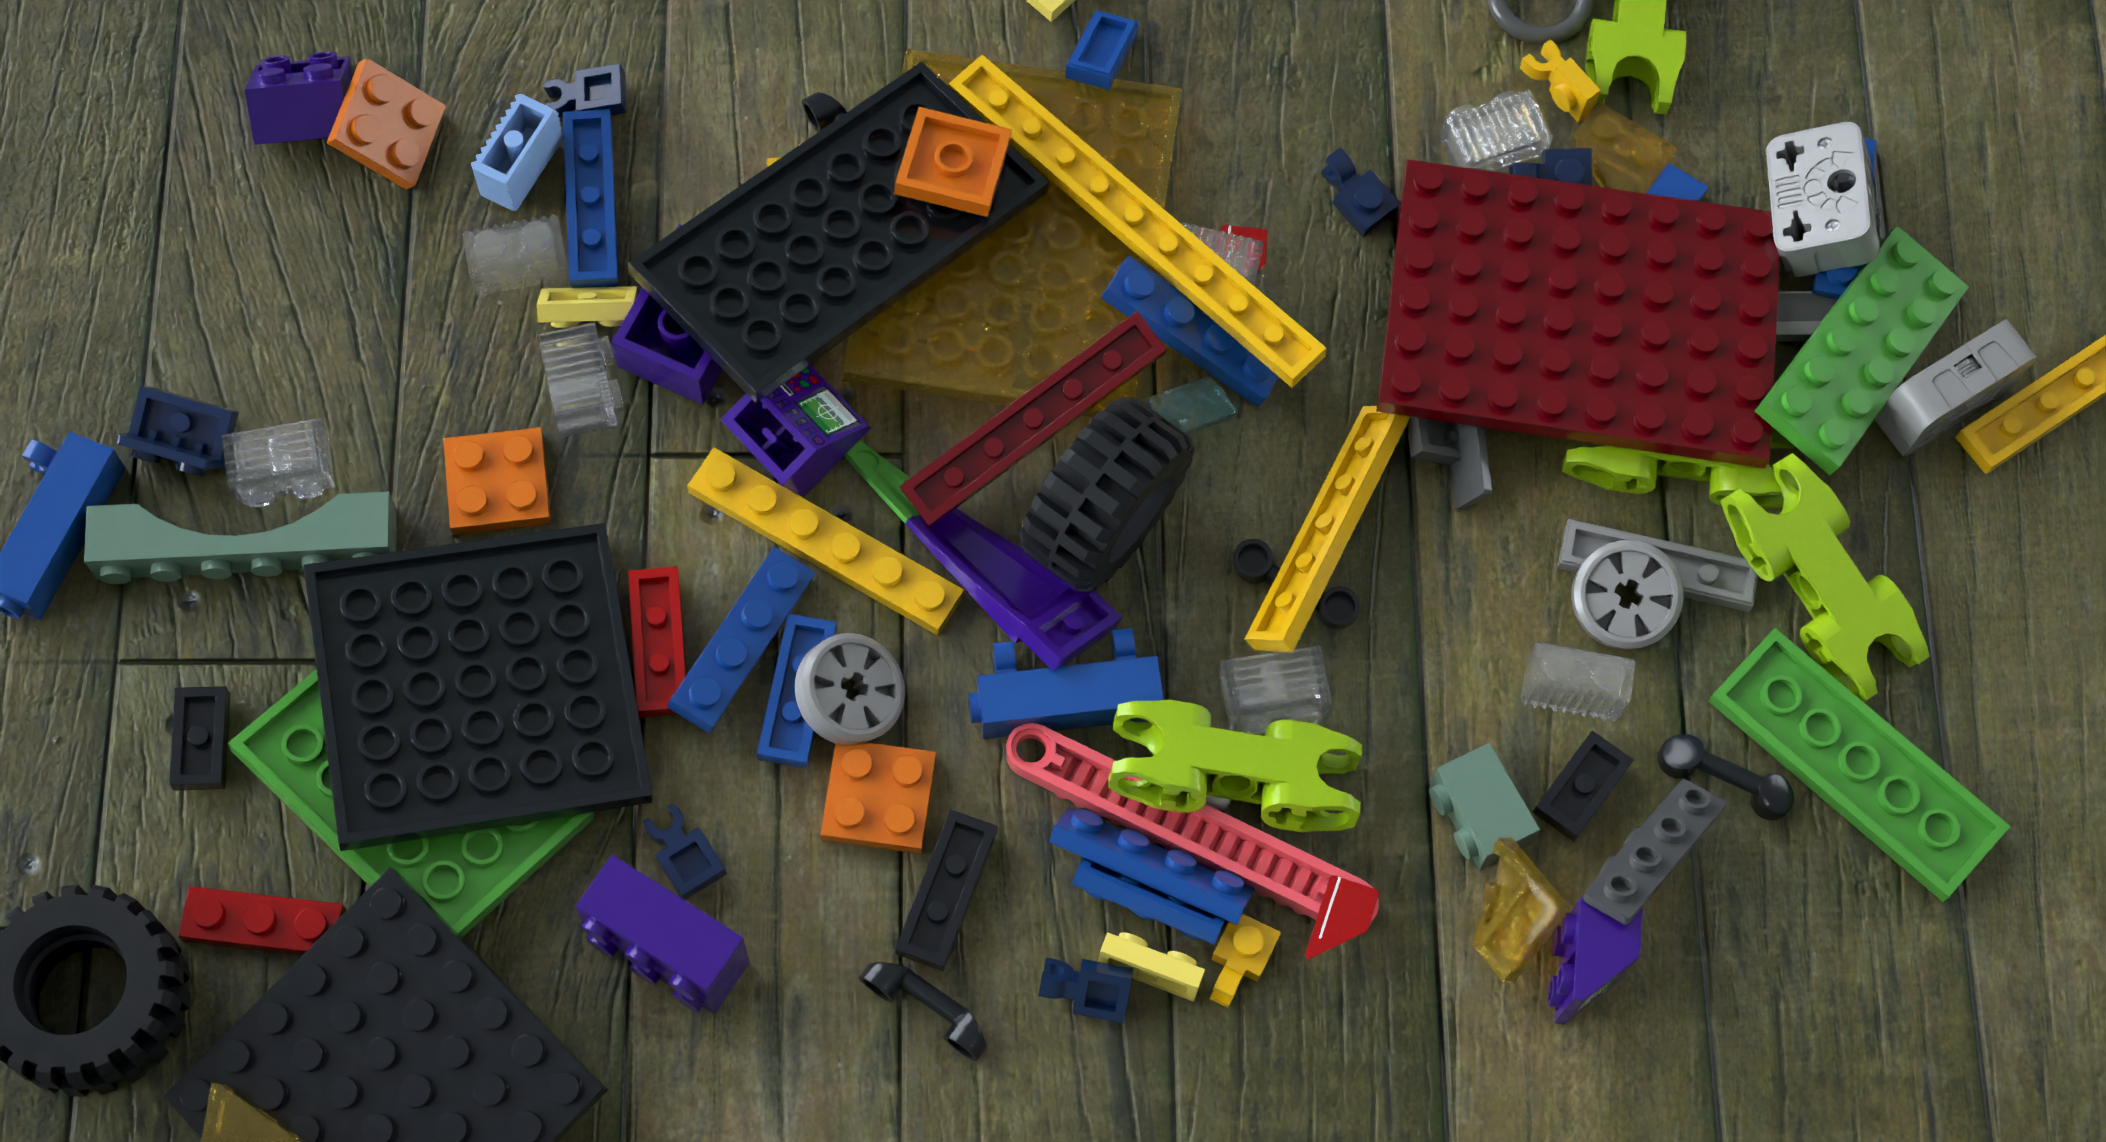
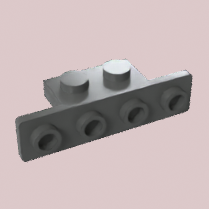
M1410 417L1407 423L1410 456L1412 459L1450 465L1456 509L1466 510L1491 495L1492 476L1489 470L1485 427Z
M1682 779L1641 827L1636 826L1631 831L1616 856L1612 854L1606 860L1598 877L1585 891L1584 902L1622 924H1630L1723 813L1726 802L1692 782Z

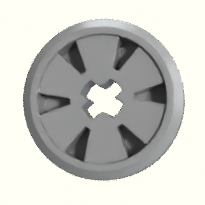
M1621 540L1602 546L1583 561L1574 577L1571 596L1575 616L1589 636L1611 648L1632 650L1657 642L1673 628L1682 610L1684 592L1680 574L1666 554L1645 542ZM1627 582H1631L1636 585L1634 594L1640 597V601L1637 605L1634 603L1628 604L1626 609L1619 605L1621 597L1614 592L1617 585L1623 588L1627 585Z
M843 633L825 639L810 649L804 656L795 677V696L804 720L818 735L836 744L845 746L857 745L878 738L890 730L896 723L904 705L905 684L898 663L883 645L861 634ZM849 679L855 682L853 689L859 690V695L852 699L846 697L848 690L841 688V684Z

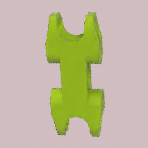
M1614 0L1612 21L1593 18L1587 42L1585 71L1587 76L1601 90L1596 105L1604 106L1612 81L1618 77L1631 76L1641 80L1649 88L1653 113L1667 115L1672 103L1676 81L1685 60L1687 35L1686 31L1664 28L1666 0Z
M1771 426L1770 449H1790L1795 447ZM1608 445L1568 449L1563 459L1562 472L1606 490L1634 494L1648 493L1656 488L1657 475L1709 482V500L1718 506H1722L1720 500L1741 488L1745 493L1751 495L1763 509L1783 507L1784 498L1780 486L1774 477V470L1769 464H1767L1766 468H1758Z
M1792 453L1772 465L1774 477L1780 486L1784 498L1782 511L1779 515L1765 511L1751 495L1745 493L1741 488L1720 500L1722 508L1734 535L1737 547L1754 572L1765 581H1773L1783 574L1812 616L1813 620L1800 629L1802 643L1812 659L1864 702L1878 693L1876 680L1867 662L1868 647L1873 641L1882 643L1899 661L1908 667L1920 664L1930 657L1928 647L1912 607L1896 584L1884 575H1877L1866 582L1837 539V536L1850 527V520L1845 508L1833 490L1802 460Z
M1176 700L1131 701L1118 704L1113 721V731L1127 740L1146 746L1153 756L1143 758L1130 757L1113 761L1108 778V788L1117 794L1144 803L1155 809L1182 813L1195 812L1202 809L1206 804V796L1261 804V818L1264 823L1278 829L1296 832L1339 831L1355 827L1360 816L1361 802L1351 794L1327 786L1319 777L1321 774H1344L1356 770L1358 762L1362 757V744L1355 739L1314 723L1285 719L1269 724L1265 729V736L1211 727V714L1206 708L1194 703ZM1141 718L1149 722H1133L1129 721V719ZM1341 751L1346 753V755H1332L1327 752ZM1123 777H1136L1143 780L1131 781ZM1324 810H1338L1343 811V813H1328Z

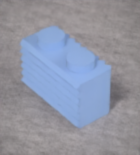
M523 94L515 95L516 101L510 103L511 109L505 110L506 116L500 118L501 124L495 125L497 131L491 132L492 138L486 140L487 146L481 147L482 153L476 155L477 161L471 162L480 195L512 211L518 210L564 139L563 131H561L562 127L560 126L561 122L559 121L560 118L558 117L559 113Z

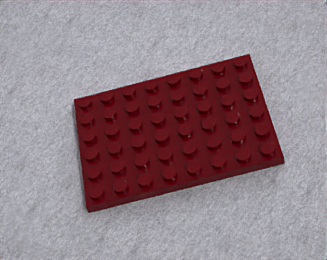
M1407 159L1403 178L1376 412L1766 468L1770 460L1771 425L1754 411L1774 386L1780 255L1774 243L1772 213L1770 211Z

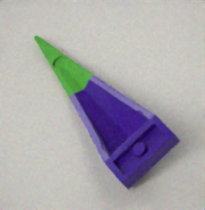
M861 440L844 456L1014 643L1023 641L1051 670H1057L1111 633L1118 626L1122 616L1095 590L1092 592L1077 591L1026 554L1021 547L975 521L957 508L929 528L899 487L911 477L880 456Z

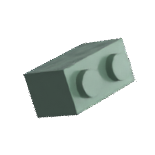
M1490 742L1436 768L1430 781L1431 788H1429L1431 800L1441 815L1447 814L1457 830L1454 832V838L1460 852L1466 859L1473 858L1479 870L1533 843L1540 828Z

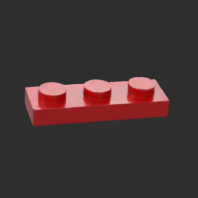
M678 566L629 570L635 693L639 718L678 715L667 708L670 699L686 677Z
M189 886L178 937L184 942L303 955L346 912V908L343 904Z

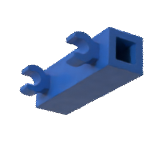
M70 431L59 451L31 439L22 455L23 459L31 461L29 467L36 472L44 474V477L0 552V612L15 619H20L23 614L37 620L42 619L85 542L87 506L106 505L126 469L114 449Z
M1132 628L1112 630L1113 639H1111L1114 661L1061 666L1055 671L1050 668L1016 671L1013 641L993 643L995 674L977 675V693L968 694L971 723H981L983 739L1009 736L1016 727L1026 723L1040 724L1053 731L1113 725L1118 704L1131 701L1164 700L1158 657L1136 658ZM1141 718L1129 719V721L1133 722L1147 721Z

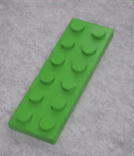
M1898 226L1894 227L1879 244L1880 249L1877 257L1870 263L1864 264L1754 411L1828 475H1831L1842 465L1886 401L1969 288L1966 283Z
M1776 628L1765 637L1708 700L1709 703L1942 902L1950 897L2011 827Z

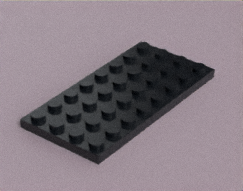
M922 61L628 262L629 274L755 403L759 402L1048 193L1049 182L1009 145L988 217L894 194L896 178L919 107L986 123Z

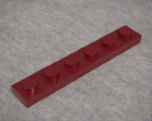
M1136 311L900 485L901 491L928 527L931 528L1165 355L1167 349L1138 311Z

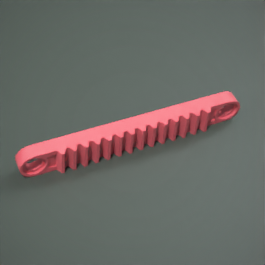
M1036 723L1022 724L1016 727L1008 736L1006 743L1007 763L1011 770L1019 776L1052 791L1062 800L1068 799L1072 801L1078 808H1087L1100 817L1107 818L1115 826L1122 825L1129 830L1142 833L1152 844L1159 843L1169 851L1179 850L1186 852L1194 857L1196 862L1214 871L1224 870L1234 873L1243 880L1244 884L1255 888L1254 890L1259 896L1270 897L1280 906L1291 907L1296 914L1307 915L1315 920L1317 919L1329 878L1332 875L1373 888L1366 881L1207 804L1198 811L1182 813L1155 809L1144 803L1121 796L1108 788L1109 774L1113 761L1116 760L1043 725ZM1026 739H1035L1043 744L1046 752L1041 760L1029 763L1023 761L1018 756L1017 746ZM1123 777L1131 781L1143 780L1136 777ZM1377 898V901H1376V905H1375V908H1374V911H1373V914H1372V917H1371V921H1370L1369 926H1370V925L1372 924V922L1374 921V919H1375V917H1376V915H1377V912H1378V908H1379V899H1378V898Z

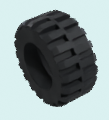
M1120 397L1118 400H1113L1104 411H1100L1092 419V422L1087 427H1084L1076 436V440L1059 458L1060 461L1053 471H1050L1043 482L1044 485L1034 497L1031 503L1032 507L1025 515L1022 523L1023 528L1019 534L1024 552L1077 591L1092 592L1099 589L1104 582H1108L1119 568L1123 567L1132 553L1140 547L1147 534L1155 527L1161 518L1160 516L1173 500L1175 492L1181 486L1186 477L1185 473L1193 461L1192 456L1195 453V449L1190 436L1134 397Z
M79 884L62 886L60 897L54 898L48 891L32 897L33 907L24 912L17 906L5 916L11 923L2 933L0 932V1060L26 1081L29 1080L40 1089L55 1094L57 1091L62 1090L70 1097H86L89 1089L94 1088L103 1095L117 1091V1080L125 1077L132 1084L146 1075L142 1068L144 1064L150 1059L155 1060L159 1064L169 1053L163 1044L169 1036L179 1038L185 1025L178 1017L179 1011L188 1010L190 1007L191 993L184 987V983L190 979L188 964L180 956L182 949L176 939L149 909L146 910L136 899L125 893L117 896L109 887L93 885L89 893H86ZM89 948H109L120 954L127 967L126 987L120 1003L106 1020L88 1031L73 1035H56L42 1025L38 1013L40 991L45 979L59 962L73 953Z

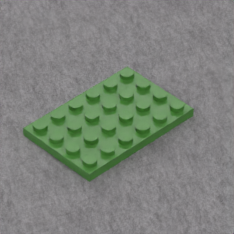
M317 669L228 742L231 752L370 887L389 867L397 870L461 937L465 936L594 819V812L340 851Z

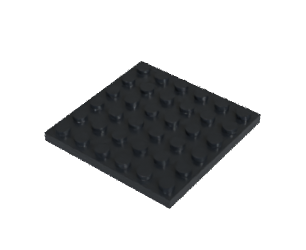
M605 523L303 565L340 851L652 803V790Z
M389 867L163 1097L204 1142H558L608 1089L397 870Z

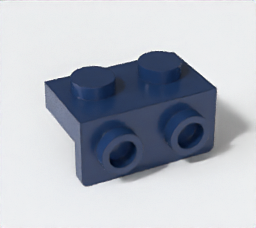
M140 386L129 432L118 434L116 444L131 448V457L159 463L160 458L164 457L177 461L176 469L179 471L205 476L207 470L225 468L239 412L151 386Z

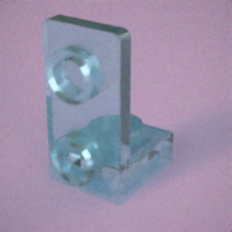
M1205 377L1150 396L1144 401L1145 405L1187 435L1229 420L1237 412L1236 407L1227 398L1223 389L1211 377Z

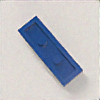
M794 614L787 615L757 750L758 760L808 769L815 731L804 720L798 708L795 696V677L802 659L810 649L837 634V622Z
M1084 857L1077 868L1072 885L1084 889L1090 896L1096 899L1115 902L1131 909L1137 916L1143 919L1157 920L1176 928L1184 936L1193 940H1204L1215 945L1226 921L1223 918Z

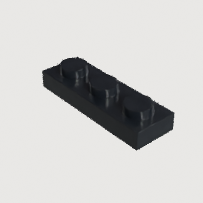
M952 809L949 810L895 947L896 955L944 972L997 835L998 826Z

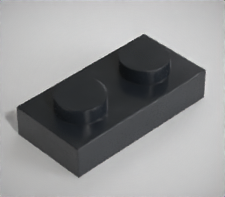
M226 686L175 688L169 785L174 791L225 789L230 691Z
M1592 730L1537 804L1533 813L1575 842L1634 759Z

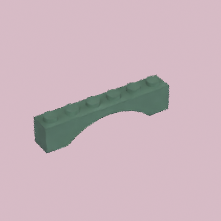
M389 491L337 494L318 510L291 524L266 532L238 536L208 535L182 529L155 517L138 504L87 506L84 563L97 580L108 584H125L130 582L131 578L151 577L162 582H172L181 579L183 575H202L209 579H225L230 577L232 573L252 572L258 576L272 577L280 575L282 570L304 571L303 565L397 552V509Z

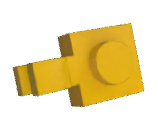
M1551 39L1543 44L1541 55L1547 60V63L1536 61L1530 53L1522 58L1520 69L1531 79L1538 81L1548 80L1551 83L1549 91L1552 98L1562 111L1569 112L1578 123L1593 113L1601 90L1571 57L1566 61L1561 57L1560 50Z
M1245 914L1242 915L1237 925L1229 922L1211 959L1223 965L1224 968L1214 985L1210 1000L1229 1008L1243 976L1258 982L1281 932Z

